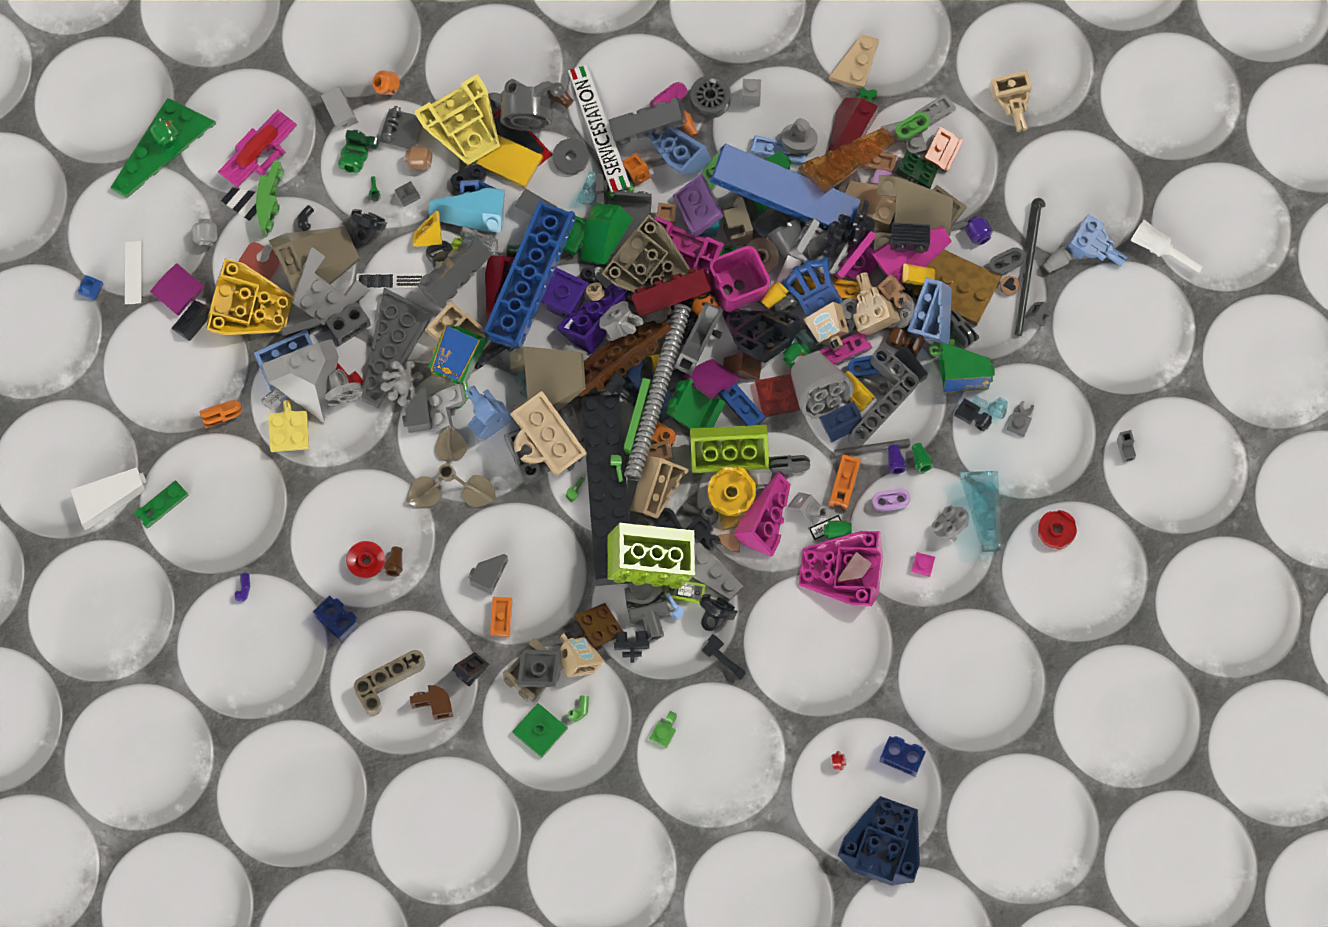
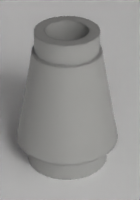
M1062 247L1057 249L1043 266L1048 273H1051L1069 264L1072 258L1067 250Z

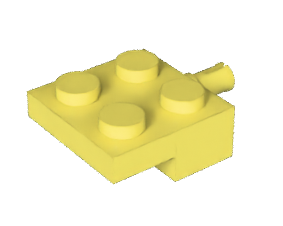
M284 400V412L268 414L270 451L282 452L309 449L307 411H291V400H287V402Z

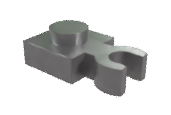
M1022 401L1019 405L1020 413L1014 411L1007 427L1008 431L1023 437L1032 420L1028 416L1032 414L1034 405H1031L1029 410H1025L1023 408L1025 401Z

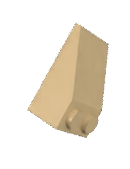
M850 181L845 193L861 200L856 214L860 215L864 201H868L867 216L874 219V229L889 232L895 219L896 196L878 195V185Z

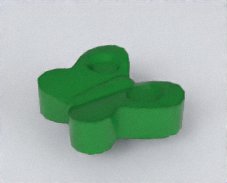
M865 88L860 89V96L857 98H864L872 102L871 100L877 97L878 92L874 89L867 91Z

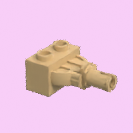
M1028 71L991 79L989 86L994 102H998L1005 109L1007 116L1011 115L1014 118L1017 132L1027 130L1028 126L1024 112L1028 111L1027 102L1032 89Z
M868 273L857 275L856 279L861 291L860 295H857L859 302L857 304V313L853 315L858 332L870 336L900 321L895 303L887 301L879 293L877 287L872 288Z

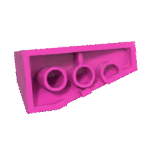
M941 226L930 230V246L927 252L915 253L909 250L896 252L890 249L889 242L873 252L872 255L885 277L887 278L890 274H893L903 286L906 284L902 283L903 264L926 267L952 241L945 228Z
M780 472L776 473L742 517L734 533L744 546L770 557L774 555L780 543V524L784 523L782 513L783 508L787 506L791 485Z

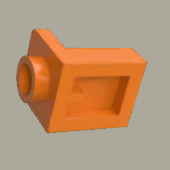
M637 153L622 161L625 171L631 176L635 186L651 177L647 164Z

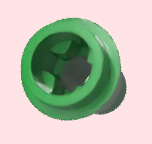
M922 443L914 444L911 448L915 468L919 472L931 470L933 468L932 458Z

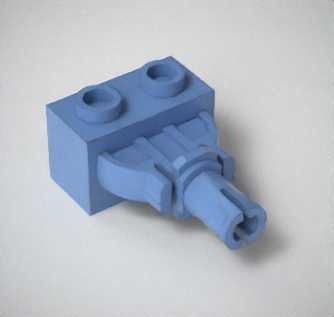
M1088 214L1081 221L1065 249L1079 260L1084 256L1090 258L1097 257L1102 261L1108 258L1121 267L1127 256L1114 249L1113 244L1115 242L1109 239L1107 232L1102 228L1104 223Z

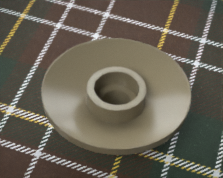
M756 238L747 245L756 249L768 274L776 268L779 253L776 245L771 240ZM764 253L766 254L765 260L762 258Z

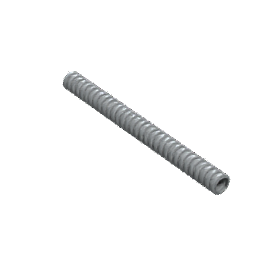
M676 304L674 306L675 310L672 312L673 315L669 322L671 331L666 334L667 336L663 343L664 347L661 349L662 352L658 359L659 363H657L653 376L654 379L650 386L651 390H649L645 403L646 406L642 413L643 417H641L637 430L638 433L634 440L635 444H633V449L631 450L632 455L629 457L630 460L626 467L627 471L624 474L631 480H640L641 474H643L642 469L645 467V458L648 457V447L651 446L650 442L653 440V431L656 430L655 426L659 419L658 415L661 413L660 409H662V404L664 403L663 399L667 392L666 388L669 386L668 382H670L669 377L672 375L671 372L675 365L674 361H676L680 348L679 345H681L684 329L686 328L685 324H687L691 311L684 304Z

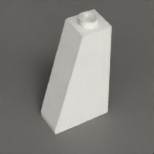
M136 467L71 489L84 530L91 528L145 491L144 484L147 483L144 473H139Z

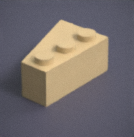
M648 456L644 464L645 467L642 469L643 474H641V479L638 482L630 511L658 519L670 500L669 496L674 489L678 488L680 485L678 482L684 474H687L689 469L662 458Z

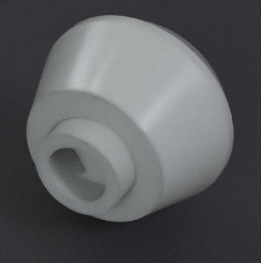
M754 469L747 472L754 480L756 489H765L772 477L770 469Z

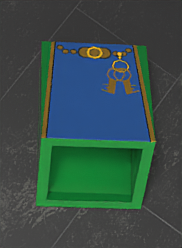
M455 324L445 325L428 368L432 369V373L435 375L450 377L449 380L453 383L467 382L488 339Z
M942 344L939 362L943 393L989 389L990 383L993 382V376H995L994 364L990 363L989 357L949 344Z

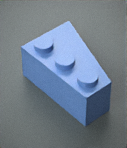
M930 278L925 279L908 332L917 337L921 335L927 340L949 344L952 294L950 286L942 281Z
M307 330L254 353L270 391L275 386L268 383L261 364L313 345Z

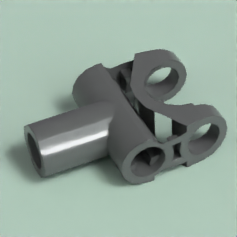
M653 586V593L646 600L636 598L631 593L630 587L624 588L631 624L642 621L648 641L664 637L659 616L669 614V609L661 586Z

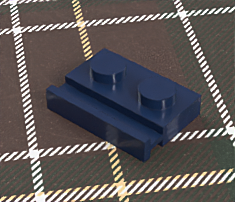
M852 401L820 417L819 420L832 443L850 434L862 421V416L855 402Z

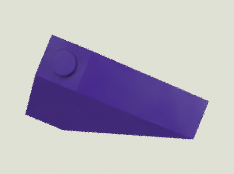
M611 284L604 289L605 294L603 298L591 301L590 303L587 301L582 304L583 308L573 312L571 317L567 315L557 326V330L571 343L592 354L606 336V330L601 329L599 326L600 318L613 305L625 301L630 293L629 290Z

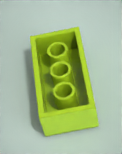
M767 425L690 429L692 473L719 472L725 467H741L745 470L769 469Z

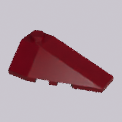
M845 97L836 112L825 166L840 174L843 173L876 119L879 106L864 98Z
M490 256L487 260L485 271L486 324L514 261L512 258Z

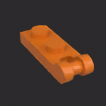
M842 455L829 506L834 507L837 505L841 506L844 510L848 509L861 459ZM838 493L845 495L844 499L837 498Z

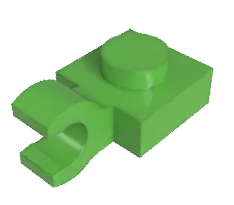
M669 711L665 722L658 721L649 739L668 748L676 732V729L672 728L677 718V714Z

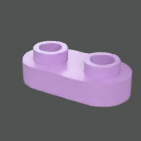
M903 488L877 492L873 496L872 506L878 512L904 509L910 503V494ZM901 497L904 501L898 502L897 498ZM884 501L885 504L881 506L878 502Z

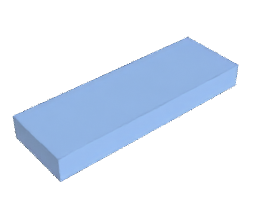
M754 135L750 154L768 158L780 150L783 155L786 154L792 164L804 166L807 152L795 155L785 150L783 143L779 140Z

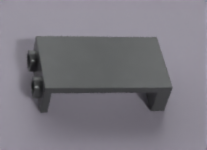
M627 190L614 191V205H620L633 220L609 257V260H611L647 215L651 216L652 194L645 191L637 193Z

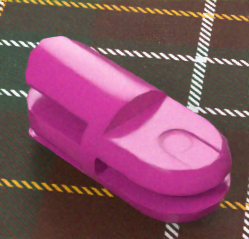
M681 82L671 84L650 101L651 109H654L655 104L660 102L671 103L670 99L675 97L682 100L687 95L686 85Z

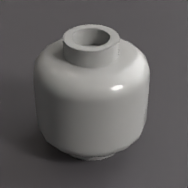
M199 219V223L193 225V241L199 247L213 246V243L217 241V225L210 222V219Z

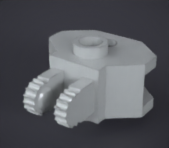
M622 301L613 305L600 318L599 326L601 329L606 330V339L613 341L630 333L634 334L636 331L635 326H641L643 320L634 314L628 302Z

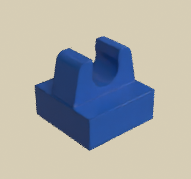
M85 275L78 289V294L96 300L102 289L103 282Z

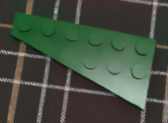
M167 98L111 185V190L128 198L143 186L144 182L152 175L155 176L164 165H168L184 152L194 140L202 137L206 130L214 127L216 122ZM161 117L164 120H172L178 130L177 140L168 146L157 144L151 133V128L154 125L153 122Z

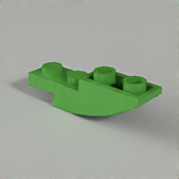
M275 160L269 175L260 176L256 194L257 217L264 237H267L269 231H272L274 226L273 218L275 215H278L280 204H278L276 197L279 189L277 185L279 180L283 179L284 169L281 162Z

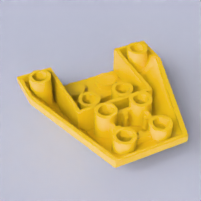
M225 258L216 282L208 313L206 330L222 335L279 333L281 328L286 327L293 296L244 263Z

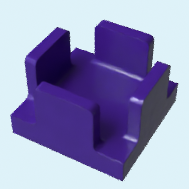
M556 267L542 298V303L546 305V310L562 318L565 314L571 317L573 312H577L585 299L584 293L589 284Z

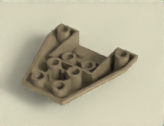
M647 215L611 258L601 274L614 285L635 293V289L645 286L647 289L653 286V282L662 279L665 282L670 280L672 275L688 273L690 268L664 227L650 215Z
M345 227L290 232L269 240L294 295L310 246L325 256L315 274L329 284L333 283L360 260Z

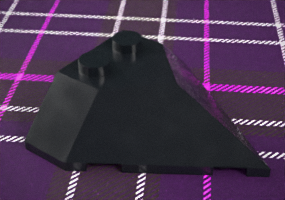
M723 310L722 312L737 350L764 363L777 356L792 344L802 324V318L789 312H781L780 315L769 314V311L739 310V312L731 313Z

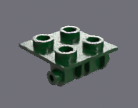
M906 150L895 174L904 179L908 178L909 181L913 178L914 183L917 182V184L930 189L938 168L920 158L916 153Z

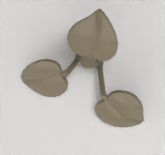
M448 426L439 436L435 452L440 460L449 459V461L439 467L438 473L440 477H438L436 484L428 476L417 478L411 485L407 502L419 508L432 507L442 497L441 491L437 488L440 486L441 481L450 482L454 479L466 487L462 492V496L469 506L482 507L495 501L496 495L490 481L481 475L471 476L468 484L456 476V471L450 464L452 459L458 460L465 455L467 443L461 434L452 426Z

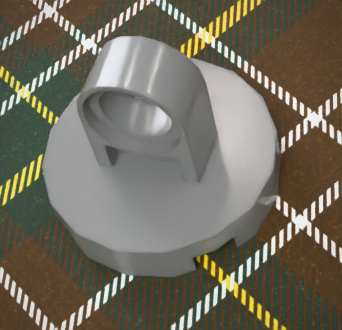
M798 118L793 124L787 125L783 129L780 139L785 150L789 153L800 155L801 152L811 153L816 148L818 136L807 120Z
M337 369L330 373L329 380L333 389L325 395L327 405L338 406L340 405L339 401L346 400V403L362 395L361 392L363 390L360 383H349L346 374L342 370Z

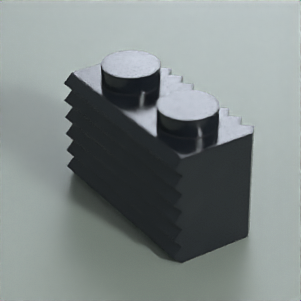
M892 222L890 228L891 250L896 252L909 250L915 253L928 251L930 246V224Z

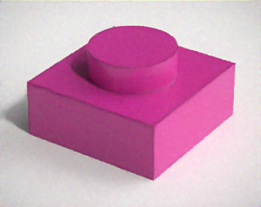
M916 552L911 572L930 577L935 557Z

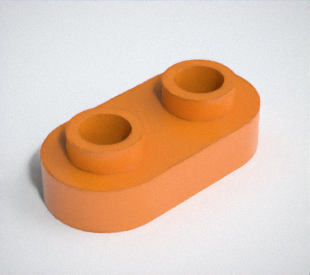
M657 421L652 442L659 443L669 440L672 447L676 441L675 432ZM667 434L670 437L668 439H664L663 435Z

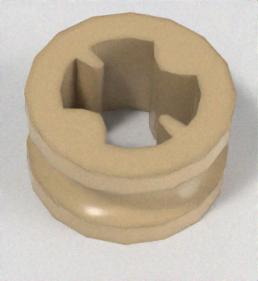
M597 282L588 285L586 288V293L591 301L600 300L605 294L602 285Z

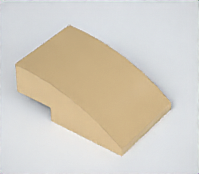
M452 301L425 329V332L437 342L440 340L445 325L452 324L486 338L484 328L467 312L465 314ZM490 340L487 341L484 349L491 343Z

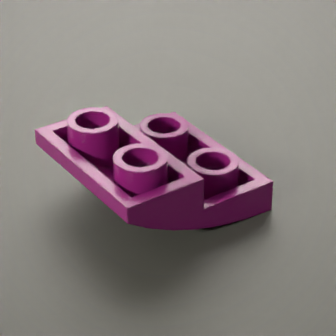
M176 263L162 276L150 292L176 315H180L189 302L197 298L205 286Z
M714 359L697 365L692 375L687 373L684 375V379L691 378L694 380L692 386L710 399L722 389L726 392L739 380V377Z

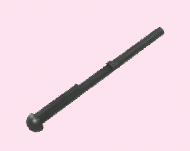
M1035 198L1031 202L1025 241L1029 243L1026 257V272L1022 275L1023 283L1015 328L1016 336H1022L1041 208L1046 206L1042 198Z

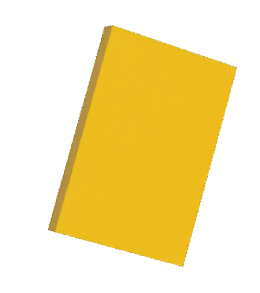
M498 135L500 147L480 158L476 165H481L486 171L526 188L542 161L543 155Z

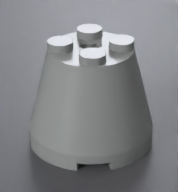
M820 351L795 358V364L790 373L799 408L804 415L810 416L811 419H818L836 410L835 408L842 402L849 401L854 391L852 382Z

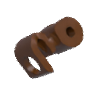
M893 327L886 339V343L898 350L906 345L913 355L917 357L924 344V338L919 335L914 343L912 338H907V333L904 330Z

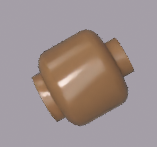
M413 145L405 153V162H408L410 169L425 171L428 167H431L433 153L430 152L428 147Z

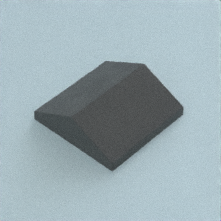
M522 650L517 686L556 687L561 675V651Z

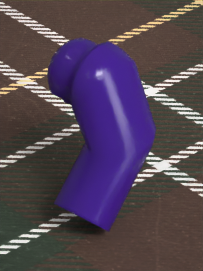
M248 573L240 575L241 591L235 592V600L237 602H244L248 598L251 587L250 575Z

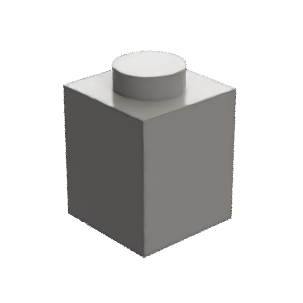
M743 79L742 105L760 106L761 80Z

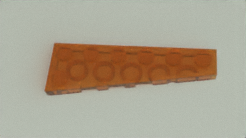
M880 128L862 138L853 140L848 145L840 146L837 150H831L821 157L817 156L802 163L798 169L825 194L892 146L896 140L884 128Z

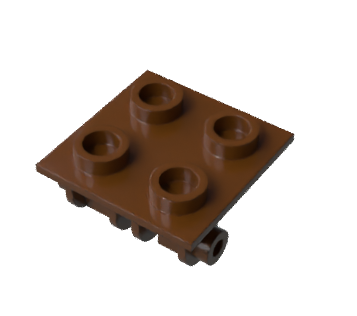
M606 603L574 616L577 620L576 624L580 626L582 633L586 634L585 638L589 639L590 644L596 651L600 650L603 644L615 640L617 632H624Z

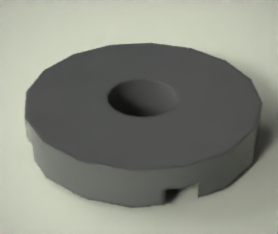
M568 138L562 140L553 150V162L560 172L571 175L577 174L581 170L583 171L589 163L588 148L582 141ZM573 153L576 155V158L568 160L566 155Z

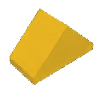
M437 210L412 234L415 247L442 244L440 216Z

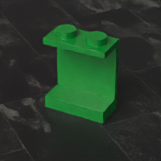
M691 378L681 380L676 386L674 396L668 401V408L665 413L689 429L714 427L726 402L721 399L712 400L692 386L694 380Z

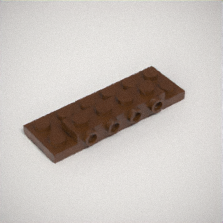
M652 312L642 317L643 324L635 326L636 331L634 334L630 333L627 336L610 341L584 360L586 389L578 395L582 397L589 393L592 388L601 391L611 380L610 377L614 372L623 377L631 367L639 365L646 356L654 354L659 347L657 340L663 338L671 331L669 324Z

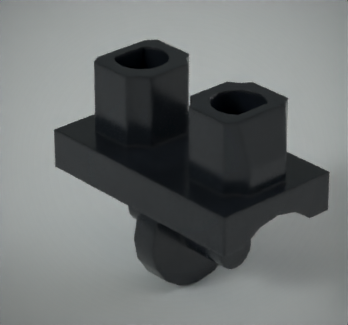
M635 631V642H628L627 632H617L614 650H630V652H622L623 658L630 657V663H634V657H642V651H634L635 649H649V641H647L645 631Z

